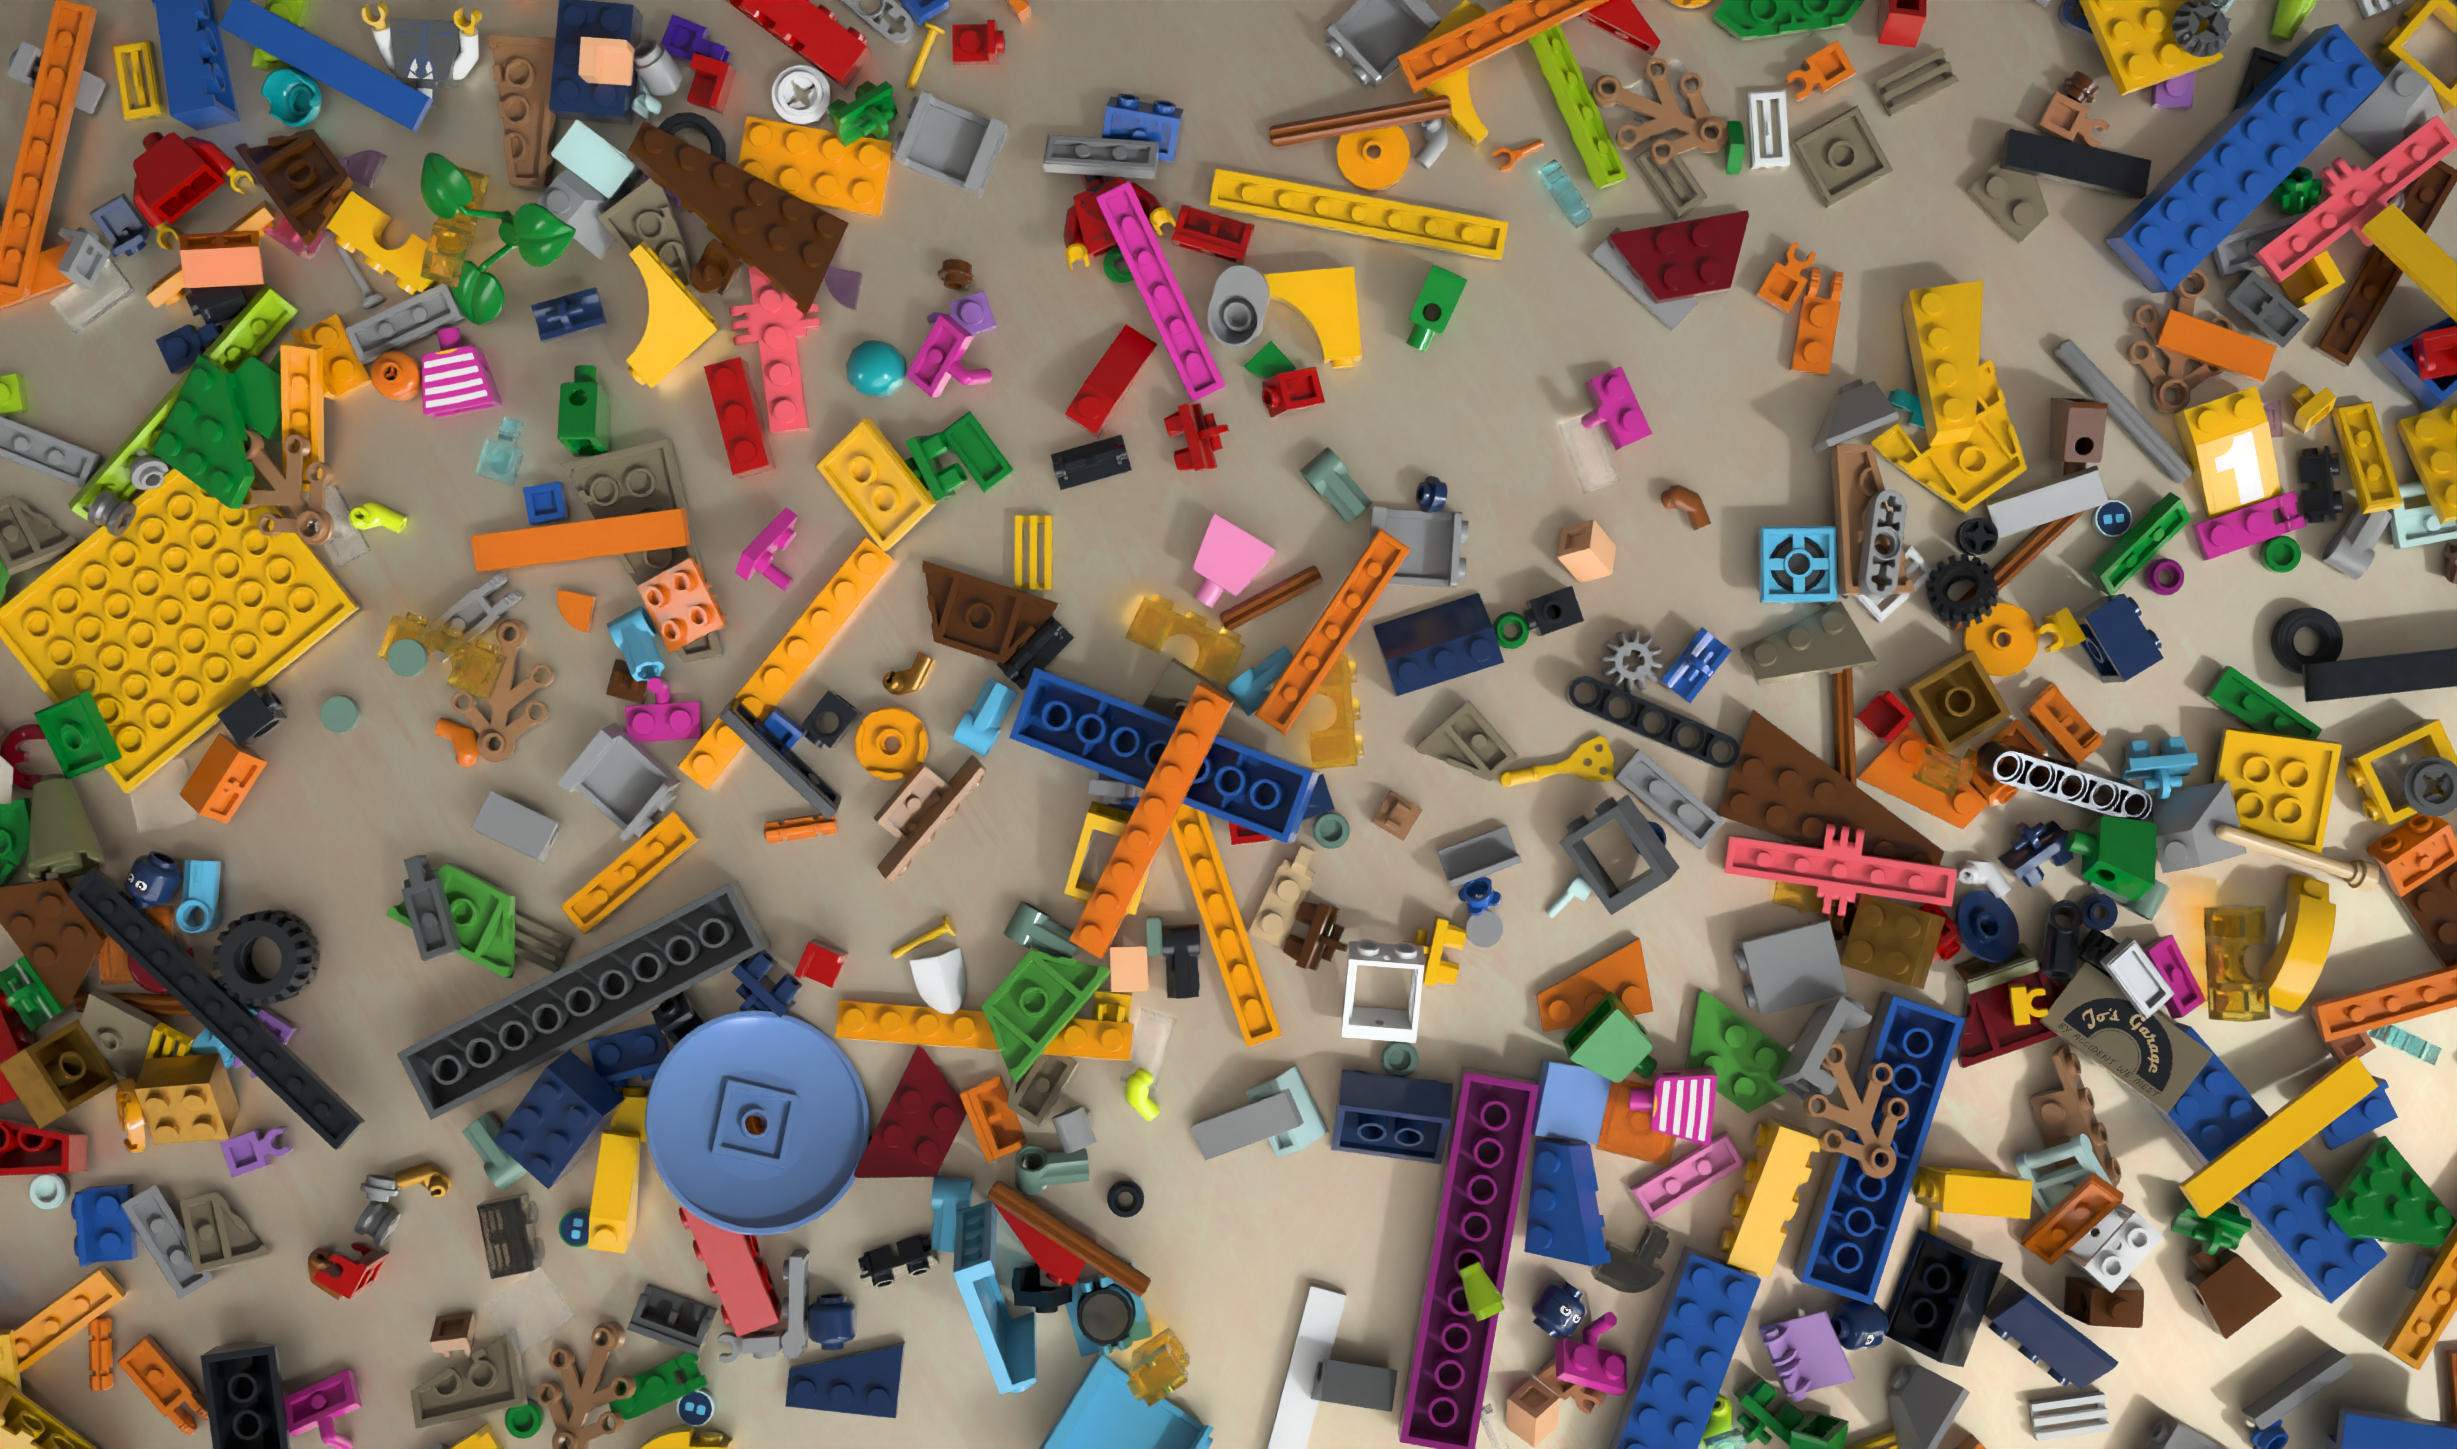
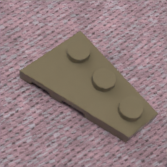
M649 178L601 214L598 219L639 271L640 269L629 253L645 241L684 285L692 291L694 287L690 282V272L693 264L664 187H660Z

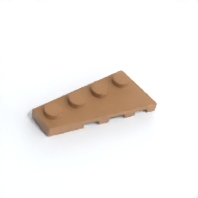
M487 35L489 48L492 49L495 65L492 66L494 81L498 84L500 102H498L499 117L503 119L505 131L503 144L509 184L514 187L547 189L551 184L553 164L551 153L554 150L557 117L549 110L556 38Z
M1837 444L1831 447L1839 591L1840 596L1863 595L1858 586V576L1867 505L1870 498L1879 492L1885 491V487L1872 444ZM1885 502L1881 503V508L1885 509L1887 514L1892 513V511H1888ZM1885 522L1877 524V527H1884ZM1878 534L1874 541L1875 548L1880 554L1886 555L1890 550V541L1886 536ZM1903 548L1901 550L1897 587L1892 594H1911L1916 592L1912 579L1908 580L1903 562H1906ZM1873 561V564H1880V567L1887 565V562L1878 563ZM1878 575L1872 576L1871 581L1877 584V588L1884 586V581L1878 579Z

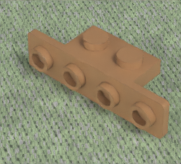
M972 755L949 782L921 761L874 816V820L880 826L899 839L877 866L887 881L892 882L897 876L903 875L908 870L914 855L920 848H925L931 843L937 828L944 820L953 817L959 808L960 801L968 792L974 791L981 784L986 768L976 757Z
M2068 1044L2060 1045L2052 1053V1059L2063 1087L2033 1094L2030 1098L2048 1148L2070 1142L2073 1136L2079 1134L2087 1135L2092 1145V1152L2110 1182L2116 1188L2120 1183L2121 1168L2117 1159L2111 1157L2106 1145L2108 1143V1135L2104 1125L2101 1122L2098 1123L2093 1111L2095 1107L2093 1095L2088 1087H2084L2081 1080L2080 1061L2075 1053H2071ZM2075 1156L2054 1162L2056 1168L2079 1163Z

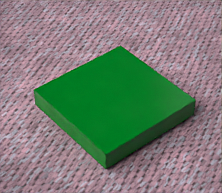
M89 690L34 713L67 779L74 778L122 758Z

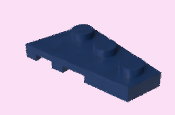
M905 1342L876 1350L860 1351L857 1354L839 1358L832 1357L791 1366L789 1369L785 1406L896 1419Z

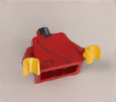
M159 132L148 134L143 139V146L146 151L133 162V168L137 176L134 179L133 202L150 227H156L158 230L157 243L166 250H173L167 240L170 232L179 243L180 234L184 233L178 228H169L165 221L169 224L174 223L226 182L223 175L226 174L230 178L231 187L242 195L247 194L238 187V180L241 177H248L256 185V180L251 174L242 170L238 171L233 166L235 162L211 141L193 136L182 139L175 132L168 133L165 137Z
M1080 174L1086 191L1073 196L1075 205L1067 210L1063 233L1066 246L1065 258L1069 270H1073L1072 264L1075 260H1084L1086 267L1090 266V260L1118 247L1095 197L1125 183L1122 177L1106 181L1105 176ZM1130 182L1152 230L1154 228L1158 236L1163 235L1160 230V226L1163 223L1170 222L1173 227L1177 225L1170 210L1163 207L1153 194L1137 183Z

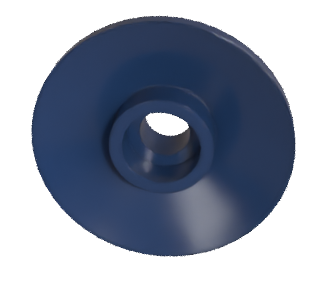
M1985 890L1972 891L1960 900L1956 909V925L1966 947L1974 955L1988 962H2001L2012 956L2019 943V927L2015 915L2006 902L2001 898L1997 899L1992 892Z

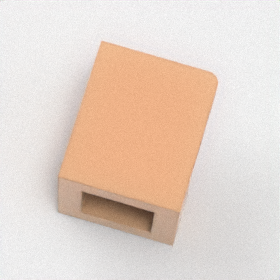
M581 37L578 75L587 83L626 86L632 84L634 48L627 40Z
M1590 520L1562 528L1557 558L1578 582L1583 583L1612 575L1616 546L1597 522Z
M1110 946L1111 992L1149 991L1150 975L1148 973L1146 946Z
M1531 1377L1507 1398V1429L1535 1448L1558 1426L1560 1397Z

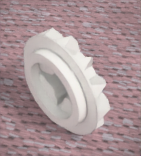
M795 65L785 69L778 75L773 84L771 95L774 108L782 118L789 123L806 126L808 123L820 120L827 110L832 93L827 79L820 71L807 65ZM794 83L804 91L809 88L812 92L808 94L811 105L809 108L801 101L793 102V99L796 98L795 88L793 87Z

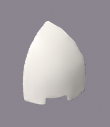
M960 947L944 950L942 954L937 956H921L910 960L915 985L920 996L928 1006L940 1013L953 1014L957 1011L965 998L967 985Z

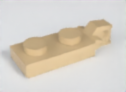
M1301 845L1293 862L1285 858L1282 865H1279L1248 931L1249 934L1282 949L1296 919L1299 906L1304 902L1313 882L1312 878L1315 872L1307 868L1314 855V850Z

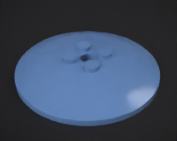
M770 1011L735 1012L717 1017L698 1026L681 1039L665 1057L655 1074L647 1097L645 1109L646 1142L652 1163L662 1183L670 1194L694 1216L719 1229L745 1235L779 1234L794 1230L819 1218L831 1209L851 1187L856 1178L854 1173L868 1146V1103L863 1085L852 1063L844 1052L823 1032L802 1020L785 1014L779 1017ZM757 1116L763 1121L764 1131L762 1134L753 1135L748 1132L745 1126L747 1117Z

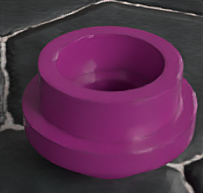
M2158 559L2152 562L2146 570V584L2157 595L2166 596L2174 594L2183 585V569L2179 563L2172 559ZM2162 570L2166 571L2169 575V580L2166 584H2162L2158 579V574Z

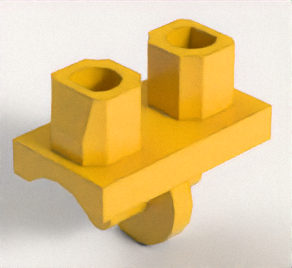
M1436 916L1430 945L1425 944L1428 931L1418 928L1414 942L1403 941L1412 943L1415 946L1424 947V954H1427L1423 973V984L1434 987L1436 982L1456 984L1460 964L1441 960L1443 946L1463 950L1467 934L1465 929L1450 924L1447 918Z

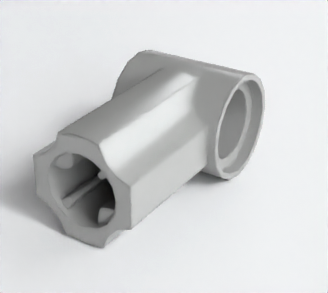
M2358 504L2343 531L2336 534L2325 548L2322 561L2355 580L2360 578L2372 563L2375 552L2372 550L2393 515L2388 510L2362 514Z
M1083 1106L1071 1107L1052 1118L1066 1154L1083 1149L1097 1141L1092 1130L1094 1118L1091 1111L1085 1110Z

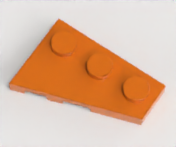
M1907 725L1856 776V779L1903 800L1959 829H1964L1989 804L1910 725Z
M1640 938L1632 940L1624 947L1605 955L1595 963L1537 993L1536 998L1542 1030L1547 1032L1577 1026L1609 991L1615 994L1633 1015L1654 1012Z

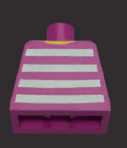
M453 327L438 330L440 351L426 353L422 356L423 414L435 419L502 406L500 394L483 350L475 345L463 346L460 328Z
M1714 1068L1656 1071L1653 1073L1652 1089L1630 1087L1628 1109L1648 1111L1649 1126L1653 1131L1710 1146L1718 1075Z

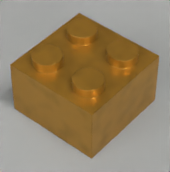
M1974 650L1961 651L1899 688L1924 733L1938 753L1950 752L2012 715Z
M1862 893L1840 964L1924 990L1945 918Z
M78 1019L25 1048L0 1065V1070L40 1129L114 1085L118 1080L85 1029L80 1025Z
M220 1053L146 1059L134 1088L155 1145L229 1139L240 1109Z

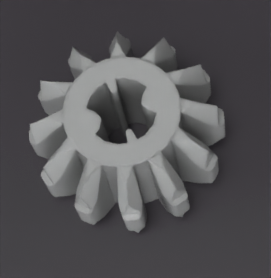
M1639 630L1631 631L1629 642L1622 631L1616 633L1620 646L1608 640L1604 645L1613 654H1602L1599 656L1600 661L1611 662V667L1604 668L1601 671L1602 675L1607 676L1615 673L1616 676L1610 683L1614 687L1620 685L1624 679L1623 688L1628 693L1632 692L1634 680L1640 691L1646 690L1647 684L1644 676L1648 680L1656 682L1659 677L1650 669L1651 667L1663 668L1664 662L1652 660L1653 655L1662 652L1661 647H1654L1650 650L1647 648L1653 640L1651 635H1646L1639 643ZM1631 651L1636 653L1634 658H1640V665L1634 666L1632 672L1626 669L1629 666L1628 664L1623 665V657L1630 656Z

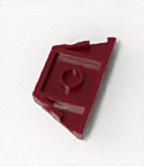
M1747 210L1610 234L1607 240L1611 248L1615 247L1629 264L1627 266L1628 270L1636 279L1643 283L1646 293L1655 304L1727 292L1731 288L1749 213Z
M2039 962L2040 971L1970 995L1967 992L1964 1012L1965 1021L1962 1027L1958 1056L1959 1066L1965 1068L2057 1037V1034L2040 1022L2043 1017H2035L2030 1013L2031 1024L2014 1025L2008 984L2024 983L2027 991L2033 987L2044 988L2046 995L2035 996L2031 1004L2036 1009L2047 1008L2048 1010L2066 988V985H2063L2058 979L2048 978L2046 975L2040 974L2042 962Z
M916 1047L854 1173L856 1178L936 1177L967 1112L961 1098L922 1047Z

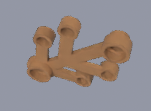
M1661 58L1651 59L1644 69V76L1652 83L1660 104L1622 88L1621 82L1612 75L1600 76L1594 82L1591 95L1597 106L1610 108L1617 103L1654 119L1638 126L1631 124L1623 125L1618 130L1615 138L1620 148L1624 150L1632 149L1637 142L1674 128L1688 134L1672 142L1666 139L1657 140L1650 149V158L1656 164H1666L1671 157L1695 148L1704 153H1715L1721 150L1728 140V128L1724 121L1718 117L1710 116L1700 92L1703 82L1696 73L1685 74L1678 84L1680 94L1688 99L1694 119L1681 113L1666 77L1668 64ZM1659 66L1662 69V75H1653L1650 67ZM1687 80L1693 81L1696 84V90L1690 91L1686 89L1684 82ZM1603 84H1610L1614 88V93H1604L1601 86ZM1712 128L1716 132V138L1710 139L1706 137L1704 129ZM1623 132H1630L1634 137V141L1625 142L1621 134ZM1660 146L1666 148L1668 156H1658L1656 148Z
M2194 268L2174 288L2179 296L2178 312L2193 317L2195 299L2202 296L2208 288V278L2203 271ZM2185 279L2193 282L2194 288L2192 292L2184 289L2183 282ZM2144 304L2134 310L2132 315L2133 322L2140 328H2146L2156 342L2162 322L2158 318L2159 314L2156 307L2151 304ZM2142 310H2147L2151 314V319L2148 323L2140 318ZM2218 316L2209 321L2212 324L2220 322L2224 328L2232 330L2231 321L2224 316ZM2137 341L2131 344L2126 351L2127 359L2133 364L2140 365L2153 383L2152 401L2155 407L2167 414L2182 411L2190 401V390L2207 378L2219 375L2224 371L2218 368L2216 371H2211L2207 364L2200 362V367L2183 377L2185 362L2190 358L2160 348L2168 359L2167 372L2165 373L2152 357V347L2149 343ZM2136 346L2144 349L2145 356L2143 359H2138L2134 355ZM2167 389H2171L2175 393L2173 402H2169L2165 398L2164 394Z
M246 429L248 440L243 442L246 458L255 464L276 491L259 490L256 487H250L248 492L251 493L252 499L248 503L245 496L241 508L256 509L260 505L289 506L298 518H282L278 514L265 513L258 520L259 531L266 536H278L282 532L298 533L303 541L308 544L321 545L326 543L331 538L334 530L333 519L330 513L325 510V485L330 483L333 478L332 467L323 462H313L308 466L306 470L307 479L310 481L308 505L302 497L303 458L311 450L309 439L305 436L294 434L286 438L284 442V450L287 454L285 477L264 451V441L261 435L254 430ZM251 440L252 444L249 450L248 443ZM296 441L300 442V449L298 452H296L294 448ZM321 467L323 475L321 479H318L317 471ZM272 519L274 521V527L270 531L268 524L269 521ZM318 521V522H319V529H318V531L316 532V530H315V524H316V522Z
M516 619L504 620L496 630L497 640L502 645L496 686L481 668V660L476 655H461L456 662L457 671L471 679L493 709L490 723L477 708L476 697L473 693L458 691L451 698L452 708L459 713H464L479 733L477 740L479 753L490 762H501L508 759L514 751L515 739L534 724L543 723L549 717V708L544 702L532 701L526 705L524 715L507 725L509 710L540 687L549 686L555 677L554 671L550 666L539 664L531 669L529 677L512 689L517 649L524 646L529 639L528 627L524 622ZM509 627H513L516 630V637L511 641L505 637V631ZM468 658H471L475 665L471 672H467L463 667L464 661ZM542 668L548 673V678L543 683L539 682L536 678L538 670ZM462 695H466L469 698V705L465 709L461 708L458 704V700ZM536 705L540 706L543 711L539 719H534L531 715V710ZM493 737L499 738L501 742L500 748L496 751L492 750L489 745Z
M1834 1040L1830 1049L1836 1050L1837 1058L1832 1062L1827 1053L1820 1069L1829 1070L1831 1076L1838 1080L1836 1087L1846 1110L1830 1104L1823 1095L1811 1094L1803 1101L1804 1112L1810 1117H1823L1856 1130L1861 1144L1846 1140L1839 1130L1825 1129L1818 1137L1819 1146L1824 1151L1839 1152L1857 1159L1860 1168L1869 1177H1887L1892 1173L1896 1165V1154L1890 1145L1898 1121L1904 1119L1908 1114V1104L1899 1097L1887 1098L1882 1105L1884 1117L1876 1136L1871 1122L1883 1086L1889 1084L1893 1079V1070L1886 1063L1871 1064L1867 1069L1868 1081L1860 1101L1844 1065L1846 1050L1840 1042ZM1879 1067L1884 1071V1077L1881 1081L1876 1077V1070ZM1815 1099L1819 1100L1821 1105L1817 1113L1812 1109V1102ZM1894 1102L1899 1105L1897 1115H1894L1891 1111V1106ZM1830 1134H1833L1836 1138V1143L1833 1147H1830L1827 1143V1138ZM1880 1152L1883 1161L1880 1166H1877L1875 1156Z
M601 1323L594 1329L591 1340L595 1348L582 1383L574 1364V1352L570 1348H556L550 1353L549 1364L554 1370L560 1371L573 1405V1411L569 1419L561 1400L563 1390L557 1382L541 1384L537 1389V1399L542 1405L548 1406L556 1427L552 1438L553 1449H569L566 1444L567 1437L571 1441L570 1449H587L590 1441L604 1434L617 1433L623 1428L624 1418L616 1410L602 1413L598 1418V1422L584 1427L589 1412L616 1399L629 1398L636 1391L635 1380L631 1376L624 1375L614 1378L610 1386L596 1392L609 1353L619 1350L625 1343V1331L619 1323ZM603 1332L608 1336L606 1344L603 1341ZM560 1353L565 1356V1363L563 1365L559 1362ZM621 1381L626 1384L625 1394L620 1390ZM548 1388L553 1392L551 1400L547 1397ZM609 1416L614 1420V1427L612 1429L607 1423Z

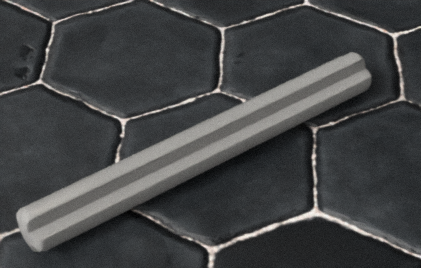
M2067 339L2057 346L2054 350V355L2098 401L2108 403L2107 411L2176 483H2182L2192 475L2194 468L2072 340Z

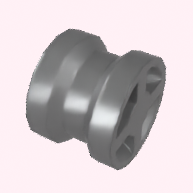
M105 490L93 501L87 519L94 525L105 526L108 533L118 537L127 530L136 514V506L129 501L122 502L118 500L115 493Z
M372 1200L360 1216L354 1231L360 1235L368 1234L373 1237L374 1243L382 1246L396 1228L401 1214L395 1210L387 1211L383 1208L381 1202Z

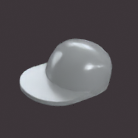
M1247 265L1232 266L1222 272L1215 283L1208 308L1207 323L1213 337L1226 347L1238 348L1250 344L1259 337L1264 327V317L1270 298V291L1265 277L1258 270Z

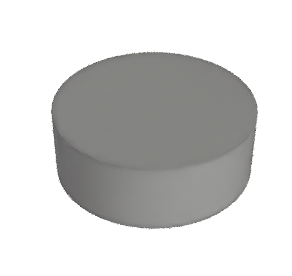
M1483 910L1479 916L1470 915L1468 917L1465 930L1467 931L1468 939L1474 945L1486 948L1495 945L1500 940L1503 933V925L1495 913Z

